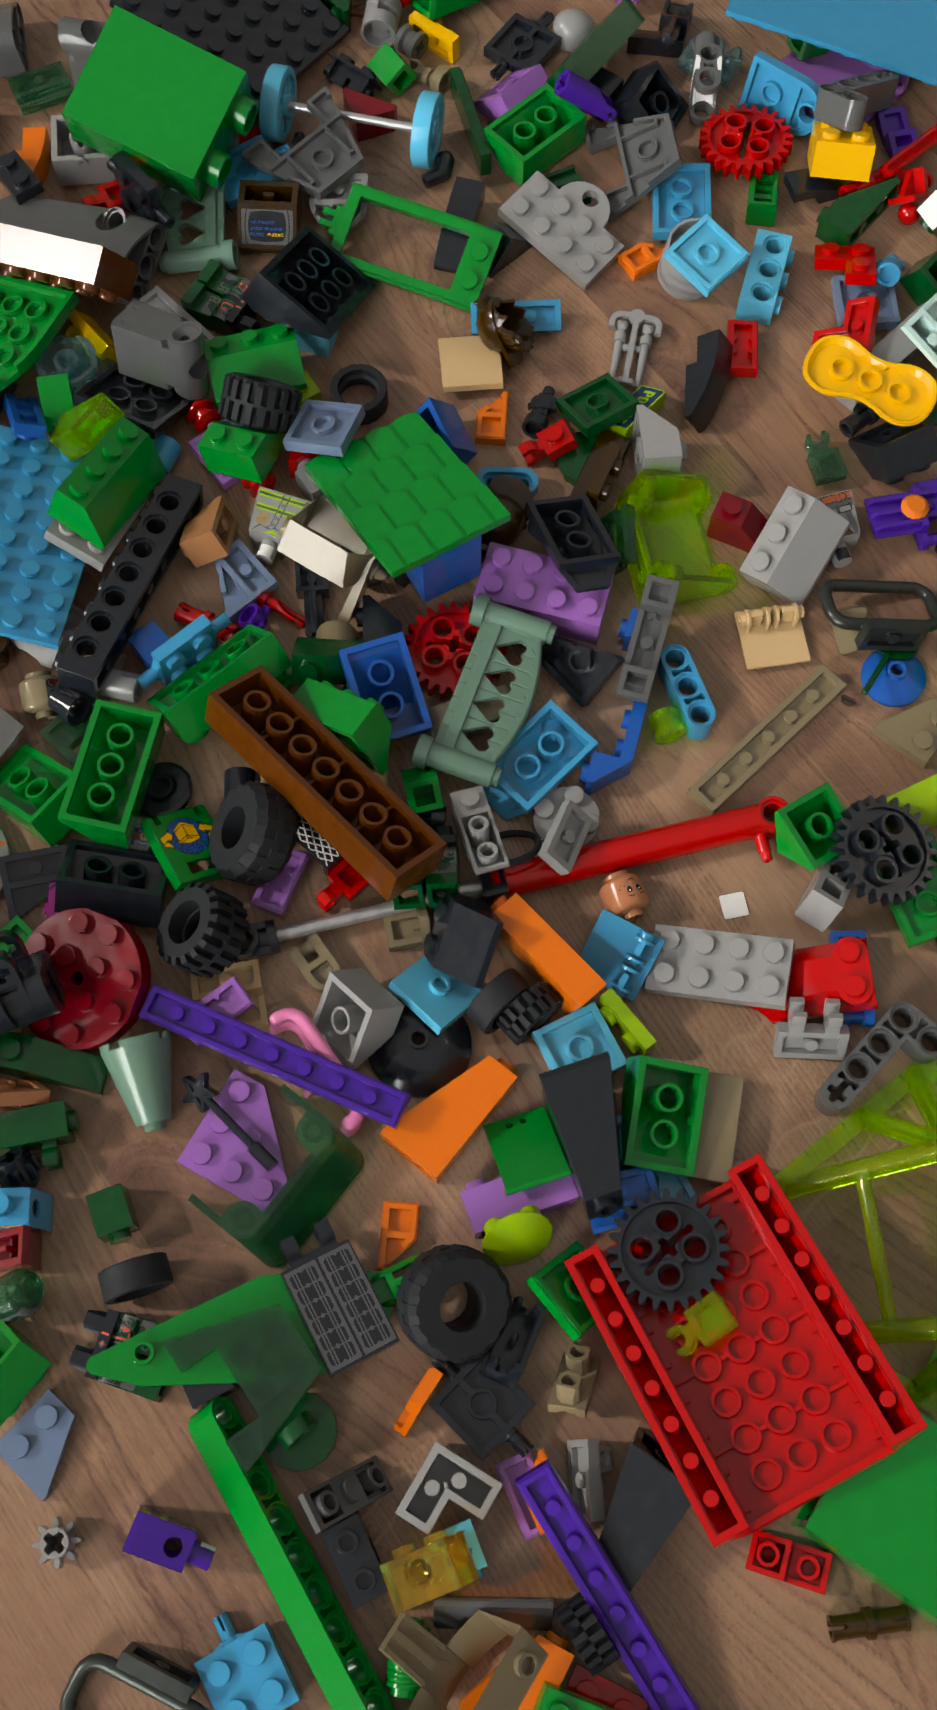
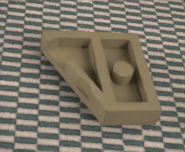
M934 697L875 724L870 733L924 768L937 751V699Z

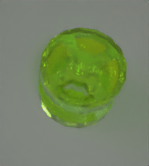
M677 706L660 708L648 716V723L655 729L654 738L659 745L673 743L687 734L685 724L679 720L680 711Z

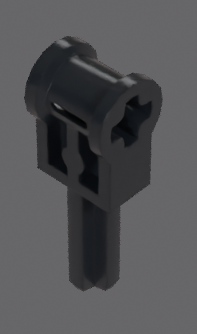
M671 0L665 1L658 30L662 32L659 41L664 43V48L669 49L671 44H675L678 35L686 36L692 19L693 3H689L687 6L671 3Z
M294 561L298 599H304L305 634L307 638H316L318 627L324 623L323 598L330 597L329 580Z

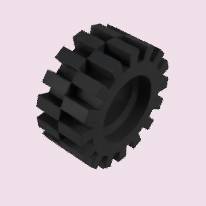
M539 981L536 985H532L528 991L523 992L521 997L516 999L511 1007L504 1011L505 1013L500 1016L497 1025L518 1046L528 1038L530 1039L532 1032L542 1028L551 1019V1016L557 1013L563 1001L544 981Z
M580 1592L553 1610L593 1677L620 1658Z

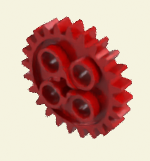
M743 103L741 109H736L733 105H730L729 112L721 108L719 109V116L711 114L710 121L705 120L704 127L700 129L698 148L701 150L700 157L706 158V163H710V166L714 165L713 172L716 173L724 170L723 177L725 178L729 174H734V179L738 180L741 175H744L745 179L750 181L751 175H755L760 180L763 172L772 176L773 169L780 171L782 163L787 164L788 156L791 155L793 134L790 133L791 126L785 125V118L777 119L778 112L767 114L768 107H764L759 111L756 104L751 109H747ZM748 126H751L744 158H740L741 150L743 149L746 129Z
M452 601L450 609H445L444 605L439 603L438 612H434L429 607L426 608L427 618L417 614V625L409 624L408 633L410 635H404L420 688L427 685L428 696L439 691L441 701L445 699L447 694L453 696L462 673L459 668L465 666L473 643L467 640L476 638L479 627L468 624L471 613L468 602H465L462 609H457L455 601ZM440 631H446L449 633L446 636L436 635V633ZM507 646L497 648L503 656L507 655ZM432 659H438L442 661L441 663L436 665L428 663V661ZM501 673L487 675L486 677L493 684L492 677L500 678Z

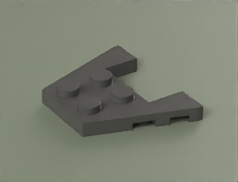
M326 86L306 101L307 109L322 125L280 157L261 138L240 153L241 159L245 164L282 182H299L301 191L319 200L326 197L364 166V158L349 128L347 129L341 112L332 99L329 88Z
M669 113L634 118L633 123L619 125L616 121L607 123V126L604 128L596 129L594 125L586 127V142L592 155L618 144L626 184L605 193L610 204L608 223L683 166L673 121Z

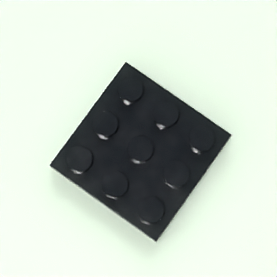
M117 363L74 394L75 406L86 410L90 414L112 421L114 424L123 416L148 433L153 440L157 439L188 414L190 406L196 401L181 397L174 388L166 390L120 374Z

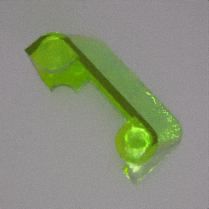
M643 469L616 500L615 519L639 604L648 574L680 582L675 604L725 595L738 585L736 573L731 564L719 562L714 565L700 518L712 501V493L705 475Z

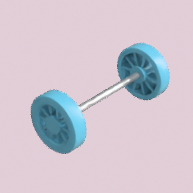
M273 63L266 71L259 102L260 132L266 141L284 143L288 139L295 111L312 114L307 109V104L296 102L297 82L295 72L291 66ZM423 90L421 92L412 123L340 110L342 119L346 121L411 132L410 160L412 166L431 170L435 166L437 160L435 158L441 146L445 117V101L441 92Z

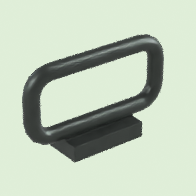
M831 579L824 582L818 591L824 614L834 626L844 630L859 631L854 640L858 650L917 651L928 632L937 630V599L930 589L920 583ZM832 592L915 595L923 601L930 619L846 617L837 610Z
M134 1641L122 1651L119 1659L107 1654L96 1653L80 1660L72 1671L59 1704V1710H76V1700L88 1675L93 1671L99 1670L174 1710H209L203 1704L192 1699L201 1682L199 1675Z

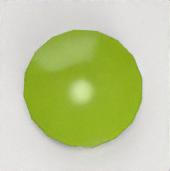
M525 1206L520 1212L511 1213L503 1218L493 1217L484 1224L485 1236L482 1242V1251L498 1265L513 1266L523 1264L537 1257L547 1247L552 1238L553 1227L548 1218L541 1214L537 1206Z

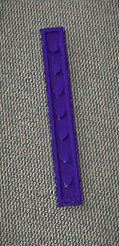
M153 984L138 1015L144 1020L396 1130L412 1097L408 1093L156 984Z
M548 1458L515 1479L516 1486L651 1709L702 1710L551 1460Z

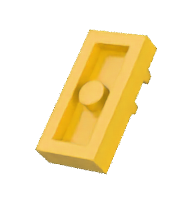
M415 10L409 15V24L415 27L416 32L422 31L428 35V50L452 65L460 58L459 35L445 28L441 17L433 22Z
M74 309L68 317L74 325H71L66 330L65 335L73 340L79 335L78 340L74 344L76 347L84 350L91 344L90 350L102 360L108 358L117 362L112 338L90 315Z

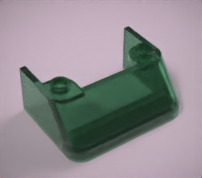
M285 1084L279 1090L285 1102L303 1115L296 1127V1137L300 1145L309 1151L310 1154L266 1209L262 1211L249 1201H238L233 1203L220 1217L195 1195L192 1194L188 1199L201 1213L263 1264L272 1269H282L288 1266L279 1249V1242L293 1235L301 1251L313 1236V1225L329 1216L360 1177L365 1166L361 1151L327 1117Z

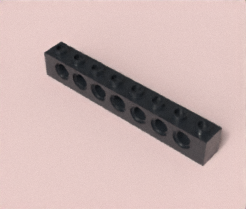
M167 473L162 483H158L155 486L152 501L149 506L143 507L135 530L131 529L127 535L125 548L122 553H117L114 557L112 570L108 577L102 578L95 600L87 604L83 621L79 627H74L69 638L68 647L65 652H60L56 658L54 669L57 671L60 686L97 698L124 650L128 639L134 632L180 549L179 542L184 526L201 511L204 505L203 485Z

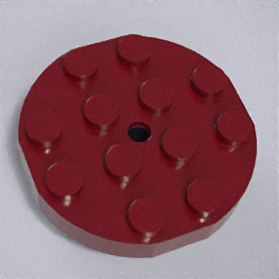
M76 908L65 910L49 917L32 932L27 939L25 947L29 954L43 949L48 952L63 987L65 1010L59 1014L29 1024L30 1029L38 1037L66 1046L67 1049L71 1050L98 1049L103 1045H110L123 1037L138 1021L139 1012L146 1000L151 985L149 957L142 940L128 923L100 911Z

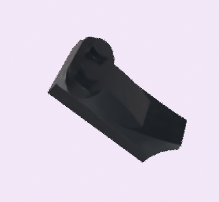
M581 494L526 502L525 513L529 519L528 532L542 542L558 571L564 576L576 593L608 589L611 586V580L621 556L587 495Z

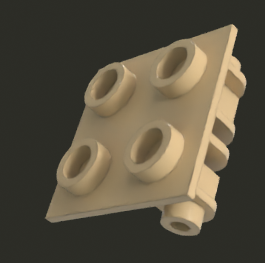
M794 602L788 605H773L772 607L766 606L759 609H744V611L734 612L747 670L811 661L801 618H804L805 614L803 605H797Z

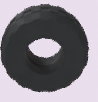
M248 781L230 790L226 798L219 805L220 807L215 814L212 830L210 831L209 853L211 854L213 865L222 877L240 884L257 887L274 880L284 870L296 845L299 821L297 818L298 812L276 789L266 783Z
M442 1244L422 1252L405 1270L396 1295L397 1317L406 1337L422 1352L444 1362H466L484 1355L492 1346L494 1347L500 1340L505 1328H507L512 1307L509 1282L500 1266L483 1252L460 1244ZM463 1282L467 1289L468 1297L466 1307L460 1316L453 1321L443 1322L440 1313L442 1297L450 1287L456 1283Z

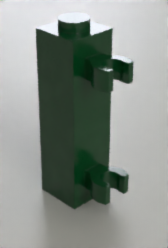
M61 1100L1 1112L0 1157L14 1148H21L23 1151L26 1149L30 1151L42 1149L44 1168L48 1167V1171L62 1169L63 1157L60 1145L76 1142L75 1131L80 1130L77 1110H72V1107L67 1102Z

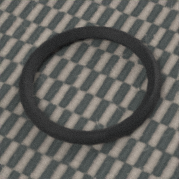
M526 830L499 832L501 839L524 837L535 842L534 848L528 853L509 859L510 867L529 861L541 849L542 841L533 832Z

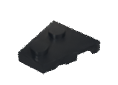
M66 844L0 857V874L10 920L16 915L22 917L48 897L49 890L56 886L55 883L49 887V882H56L67 851Z

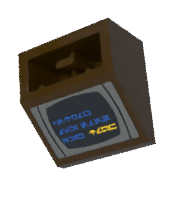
M240 180L237 203L239 252L278 254L300 232L302 200L299 182Z

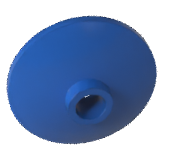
M878 651L869 655L862 666L860 677L863 688L883 657ZM915 656L906 661L888 659L868 695L877 703L888 707H903L913 703L920 697L926 685V673L923 665ZM891 669L897 670L901 675L893 674Z

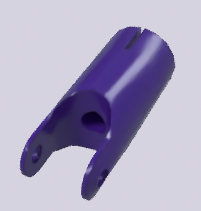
M569 69L564 70L560 74L554 89L557 96L584 112L600 117L605 121H612L616 118L617 112L612 107V99L603 94L599 87Z

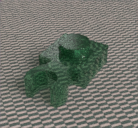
M826 430L821 432L820 443L814 442L812 436L807 434L804 441V447L809 452L806 462L815 485L820 486L845 480L848 474L847 468L838 447L829 449L830 436Z

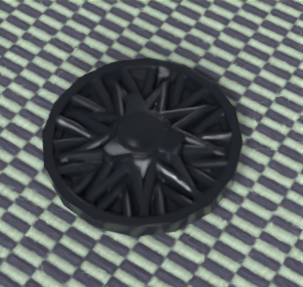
M172 762L156 763L140 813L153 819L156 815L184 809L192 798L193 784L189 773L182 766Z

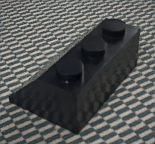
M71 839L56 878L54 912L59 913L69 909L87 908L100 911L128 924L158 928L164 909L169 880L154 852Z

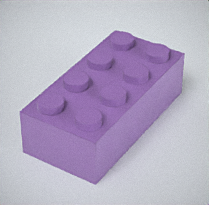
M490 542L473 596V604L478 593H482L492 597V602L552 622V625L557 626L555 635L597 645L612 591L614 574L611 586L608 589L576 593L558 571L550 556Z

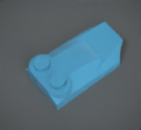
M550 700L522 726L509 749L498 761L497 767L502 768L503 771L497 788L483 786L488 804L505 820L518 815L528 814L577 767L583 766L584 761L588 762L590 755L598 748V742Z

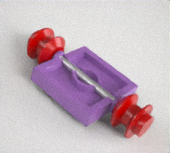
M209 399L195 401L190 406L187 414L189 423L195 424V430L201 433L188 442L189 448L206 469V464L197 444L210 423L220 421L221 419L218 409H213V402ZM209 471L224 491L241 480L242 486L250 489L252 498L257 497L260 486L272 490L275 488L276 477L273 474H268L263 483L260 484Z

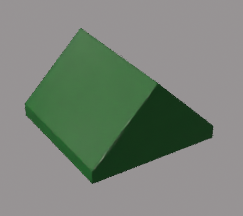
M828 782L774 812L777 852L810 871L838 855L829 851V847L837 843V841L829 836L838 830L834 822L842 817L840 813L845 808Z

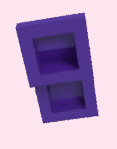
M904 105L883 109L875 113L876 126L889 158H892L917 139L915 127L910 128Z

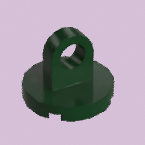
M304 1391L287 1393L274 1401L264 1416L261 1428L263 1446L270 1459L280 1467L293 1471L313 1469L324 1462L335 1447L338 1433L336 1416L329 1404L318 1395Z

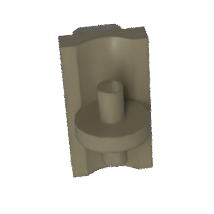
M569 1344L567 1351L563 1353L547 1403L548 1412L566 1411L570 1415L586 1419L601 1367V1358L592 1357L591 1348L588 1346Z

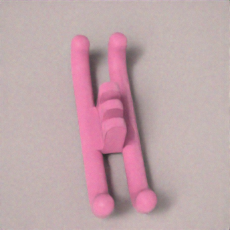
M283 1008L270 1016L269 1021L271 1024L269 1025V1031L271 1034L278 1035L284 1031H292L298 1035L308 1051L342 1065L312 1020L303 1011L296 1008ZM307 1090L303 1092L306 1099L316 1095ZM349 1109L350 1114L342 1120V1126L340 1127L341 1136L349 1138L361 1128L364 1115Z

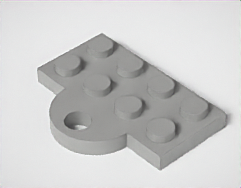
M537 170L498 209V216L584 291L618 258V254L622 253L625 247L605 229L610 215V204L607 196L600 188L588 182H571L558 189ZM586 197H592L598 204L590 207L585 205L582 200Z

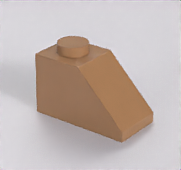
M223 495L216 497L184 526L179 542L180 549L183 555L189 558L196 568L229 555L239 519Z

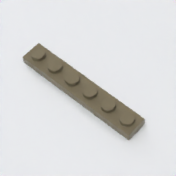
M822 664L688 789L687 795L709 815L716 813L844 692L847 684Z

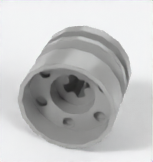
M690 218L676 224L669 233L657 267L658 280L663 289L674 298L683 301H695L705 296L679 273L663 255L674 242L701 218Z

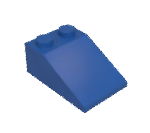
M403 631L338 651L348 689L365 700L373 698L384 707L383 713L392 724L390 743L426 733L433 727Z

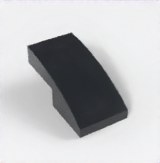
M809 169L785 172L783 182L793 203L815 197L818 204L846 195V193L841 196L838 195V190L842 186L840 179L810 177Z

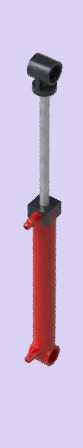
M768 796L758 804L584 844L580 849L571 873L562 876L537 855L520 865L477 875L478 880L460 884V894L471 896L481 893L483 900L491 906L502 895H505L508 899V897L513 896L515 893L518 895L752 839L755 841L762 861L768 863L773 860L772 849L768 839L776 838L775 822L768 821L764 814L770 813L775 815L774 812L788 805V803L781 797ZM438 889L435 894L439 897H444L445 891L453 892V889ZM426 892V906H429L428 895ZM416 894V895H411V896H407V897H403V898H405V899H414V898H416V897L418 896V894ZM391 900L390 902L377 903L276 927L274 918L252 923L248 922V929L245 935L252 940L248 946L240 948L241 952L238 956H235L234 960L242 962L281 951L280 940L412 909L394 910L393 900Z

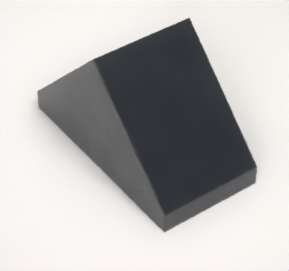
M492 221L489 228L502 232L503 237L490 269L489 278H492L533 247L508 224Z

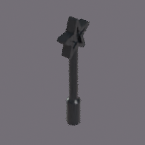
M208 1072L201 1073L197 1079L190 1075L182 1079L189 1091L183 1099L184 1104L195 1101L201 1113L208 1111L210 1108L248 1147V1152L267 1172L275 1168L278 1160L259 1141H254L213 1099V1097L218 1096L220 1093L209 1086Z

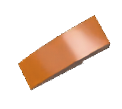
M46 126L23 128L22 150L16 152L41 181L42 186H44L52 159L49 134Z

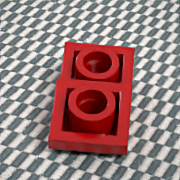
M758 1530L753 1533L745 1569L826 1595L834 1555Z

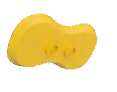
M827 335L820 338L809 349L803 362V376L815 391L829 397L847 398L860 402L872 409L884 421L894 426L908 427L919 424L929 416L937 401V382L926 370L911 364L882 360L870 353L859 342L847 336Z

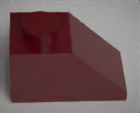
M723 491L711 515L706 536L749 553L768 520L753 502Z

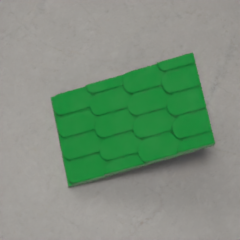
M416 412L402 415L393 423L375 428L358 440H352L343 457L318 455L305 464V470L390 576L395 578L406 573L424 603L479 576L481 573V535L511 520L509 511L486 484H482L471 469L461 462L439 434H436Z

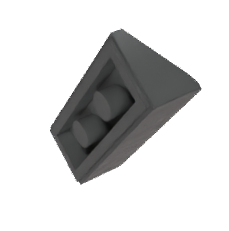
M437 1595L434 1598V1626L438 1629H460L478 1610L518 1624L525 1630L548 1631L552 1628L553 1601L550 1597Z

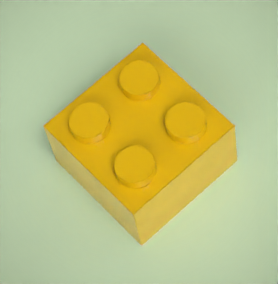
M813 121L807 153L810 177L869 182L876 150L872 126H868L866 122H863L861 131L849 132L820 121Z

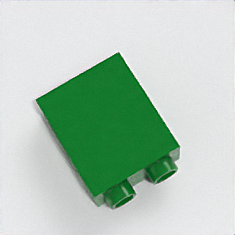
M114 5L61 114L73 139L111 158L123 150L147 176L201 202L209 185L220 189L225 183L233 161V156L226 152L227 147L235 132L243 136L250 132L258 113L259 102L252 99L245 70Z
M920 1412L928 1425L927 1429L893 1455L802 1505L791 1526L937 1626V1423Z

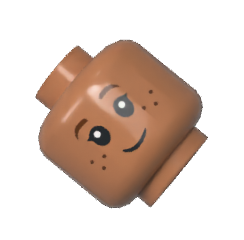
M621 870L607 876L602 881L604 885L601 887L599 895L606 910L631 923L644 916L643 910L648 906L650 900L637 874Z

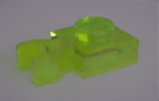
M713 1290L683 1312L689 1321L688 1324L671 1327L667 1331L666 1336L672 1340L680 1334L685 1336V1345L676 1351L679 1356L685 1357L695 1351L697 1341L701 1340L704 1346L710 1347L739 1326V1323L720 1294Z

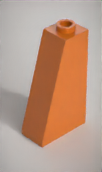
M517 893L509 899L502 895L490 906L504 923L499 937L538 982L544 981L563 1001L560 1008L567 1015L581 1008L607 985Z
M490 1055L404 1113L397 1130L385 1126L380 1132L381 1139L433 1182L438 1184L483 1128V1125L487 1123L516 1087L518 1077L514 1074L516 1069L503 1058L496 1060Z

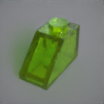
M101 392L62 414L49 441L73 462L88 454L121 416L124 417L125 414Z

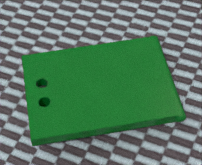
M544 1106L483 1125L507 1196L572 1175V1170L567 1164Z

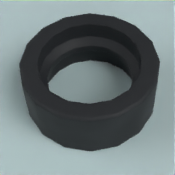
M351 364L340 369L333 376L330 384L331 402L347 403L342 399L341 394L348 387L359 384L371 386L377 390V397L363 405L366 415L360 424L368 425L377 421L387 409V381L383 374L373 366Z
M509 968L492 979L477 994L467 1009V1016L484 1034L493 1033L500 1028L497 1025L500 1016L505 1013L504 1011L508 1007H511L516 999L521 997L523 992L528 991L531 985L515 969Z
M164 1252L134 1257L114 1264L98 1273V1281L104 1303L109 1305L134 1300L157 1292L172 1284L174 1280L167 1254Z

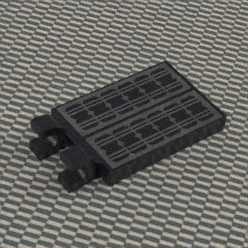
M326 1218L313 1225L314 1229L312 1232L320 1247L302 1256L293 1235L279 1242V1249L289 1267L280 1276L330 1379L398 1344L400 1340L349 1239L338 1244L333 1229Z

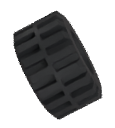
M240 372L225 374L218 413L225 419L246 427L287 434L299 412L303 393L294 386L269 378Z
M197 882L196 884H188L185 889L181 888L176 893V896L170 899L166 910L161 915L162 919L157 928L159 935L156 938V943L159 946L158 952L160 956L164 957L163 960L173 966L199 977L212 978L214 974L219 975L223 973L225 967L229 968L233 964L235 956L240 954L242 943H245L247 937L245 935L249 922L246 920L248 916L247 910L243 908L244 904L236 897L209 884Z

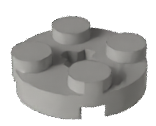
M575 785L555 788L535 806L533 830L540 837L542 844L562 802L569 799L593 819L583 845L592 843L599 828L600 813L595 801L582 788Z

